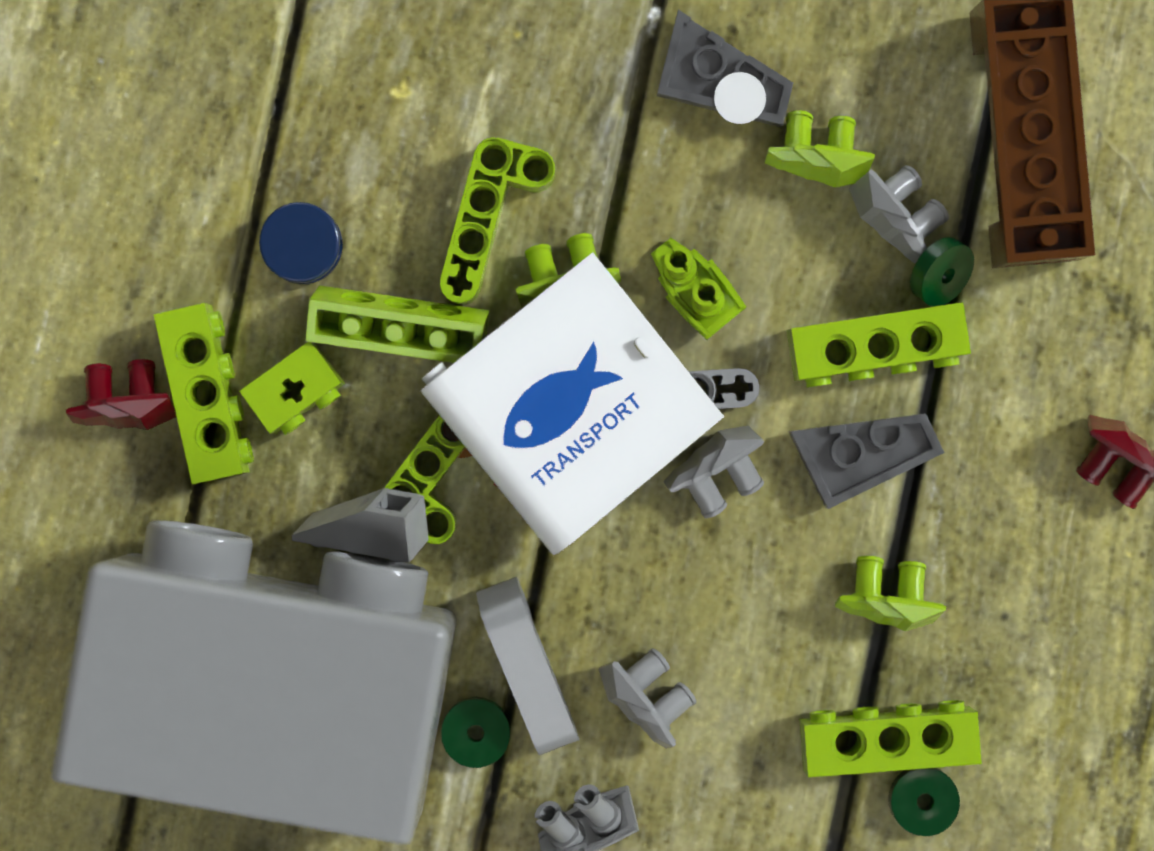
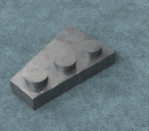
M678 9L657 96L717 111L714 103V94L719 82L729 74L744 72L756 77L763 85L766 93L765 107L762 113L753 121L782 127L793 82L751 55L747 56L725 42L724 38L713 31L710 32Z
M926 414L789 431L826 509H830L945 453Z

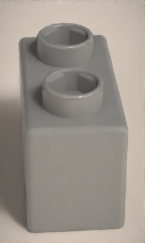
M152 520L149 522L142 554L130 553L99 562L90 568L51 778L54 781L391 843L408 844L412 841L424 807L457 625V618L451 610L423 605L428 580L427 570L413 564L393 562L381 557L346 552H328L323 558L319 586L248 573L253 541L250 536L210 526L165 520Z

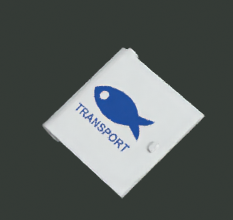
M593 252L448 369L441 362L421 378L427 385L421 390V393L553 556L578 539L724 417Z

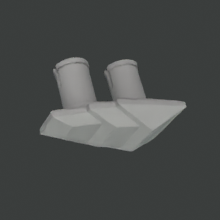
M903 166L899 172L885 182L871 169L849 188L859 216L873 227L882 238L916 264L921 254L927 249L924 238L948 221V212L941 202L931 199L924 207L910 215V212L901 201L922 186L921 177L911 166Z
M748 425L719 430L707 443L697 448L686 462L674 469L664 480V484L671 493L683 488L688 489L699 506L702 516L704 518L714 517L727 507V503L722 498L711 476L727 469L741 496H747L758 491L763 486L764 481L759 476L748 454L762 446L764 441Z
M652 648L627 671L623 669L618 661L601 666L599 672L608 701L618 706L626 717L639 725L654 742L664 748L674 747L676 740L670 733V724L689 707L695 705L697 701L689 688L681 682L675 684V687L655 704H652L643 693L644 689L670 669L663 655Z
M584 785L575 793L574 801L577 803L573 804L574 808L564 812L555 801H546L535 812V818L538 819L536 823L544 829L538 833L541 851H599L639 831L628 785L604 793H600V790L594 785Z

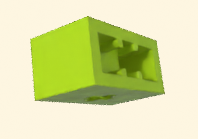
M307 342L239 392L270 434H276L281 430L284 435H287L306 421L302 415L316 405L319 410H322L341 396L337 389L342 387L345 382L317 343ZM290 381L298 384L304 383L306 386L300 391L303 397L301 401L295 398L288 399L285 396L291 390L288 385Z

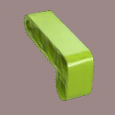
M495 137L484 139L477 145L440 279L442 293L450 302L456 305H467L478 297L508 186L539 193L547 190L552 185L555 179V164L548 152ZM498 149L506 155V162L503 167L498 170H489L482 164V158L489 150ZM534 160L541 161L548 167L547 176L538 182L531 181L524 175L525 166ZM479 191H488L495 196V204L489 211L478 212L471 206L473 195ZM477 232L484 238V245L478 253L467 254L461 250L460 241L466 233ZM456 257L468 264H479L477 270L468 267L466 280L472 284L471 290H463L461 296H455V289L449 285L451 279H459L462 271L461 264H454Z
M440 415L384 487L393 490L397 486H406L412 493L424 495L426 517L432 512H440L445 515L449 523L447 532L440 536H435L428 532L429 540L427 543L429 544L446 542L457 528L455 513L431 493L466 448L460 440L457 442L450 441L444 436L443 425L445 421ZM424 451L434 452L440 460V468L432 476L422 474L417 467V459Z

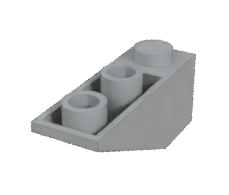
M384 488L312 513L292 534V541L311 544L315 547H328L349 551L358 555L365 554L386 558L393 562L410 563L429 540L424 495Z

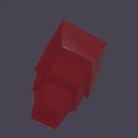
M136 359L127 363L129 371L128 396L112 397L113 371L110 365L102 363L87 365L84 368L86 401L80 406L66 409V414L72 423L85 426L106 425L117 429L139 428L143 430L152 429L176 418V412L168 394H155L156 367L154 361L148 359Z
M1089 415L1087 418L1089 433L1098 442L1082 464L1077 467L1076 472L1089 483L1099 486L1101 480L1119 456L1129 460L1134 466L1112 493L1122 504L1135 509L1154 483V451L1151 450L1146 440L1130 431L1124 421Z

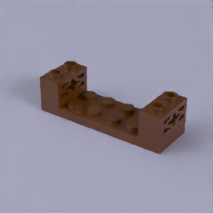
M981 0L969 12L973 55L985 54L999 210V221L988 226L992 269L1073 262L1095 256L1073 0Z

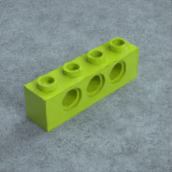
M319 285L309 299L305 341L455 363L486 338L490 310Z
M963 302L786 330L794 381L805 379L806 388L832 384L831 375L848 373L849 381L874 378L873 369L889 366L891 375L917 371L916 362L933 360L934 368L959 365V356L971 354ZM917 328L925 329L930 335L931 343L925 352L916 350L912 345L911 336ZM874 334L882 335L888 342V352L881 359L874 357L868 348L869 340ZM831 341L842 343L846 349V358L840 365H834L826 358L825 350Z
M201 303L153 314L192 485L249 473L248 463L254 462L253 450L249 438H242L239 421L244 420V411L239 395L233 396L229 379L235 378L230 354H223L219 337L225 336V327L220 311H213L212 305ZM201 339L206 345L207 353L202 361L193 363L187 355V348L192 341ZM210 381L216 388V397L211 404L205 406L197 398V389L201 383ZM214 423L223 426L226 432V439L218 448L211 446L206 438L207 429Z
M963 700L938 702V708L922 709L921 704L918 703L899 704L895 706L896 712L879 713L878 707L853 708V715L836 716L834 710L809 712L810 718L799 719L803 771L810 778L982 764L978 712L970 706H965ZM930 724H940L942 733L939 740L932 744L924 743L922 739L924 729ZM888 727L898 728V741L891 747L880 746L879 736L881 732ZM845 730H852L856 733L855 745L849 750L837 749V736Z

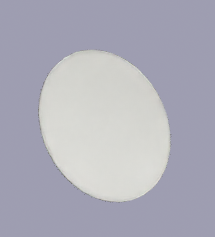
M735 72L727 75L719 82L714 94V103L718 113L725 120L735 124H745L755 120L762 113L766 103V93L763 85L756 77L744 72Z

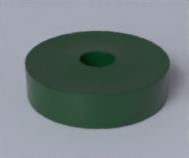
M952 237L942 238L931 244L921 254L913 268L910 278L912 293L927 305L933 307L944 305L953 300L966 286L973 272L974 254L972 250Z
M483 697L463 699L448 711L441 729L443 746L448 755L460 765L470 768L489 766L496 762L508 747L511 732L509 719L504 710L490 699ZM473 725H478L483 728L484 736L477 740L472 739L468 734V729Z
M938 768L904 770L894 779L889 790L888 801L893 817L902 828L914 835L934 836L940 834L952 825L958 815L960 807L958 789L951 778ZM922 794H930L931 802L926 807H919L917 805V799Z

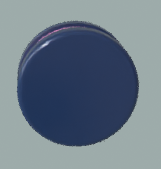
M294 202L279 207L269 215L260 232L259 247L265 264L278 277L295 284H312L326 278L337 267L342 256L343 239L337 223L323 209L306 202Z

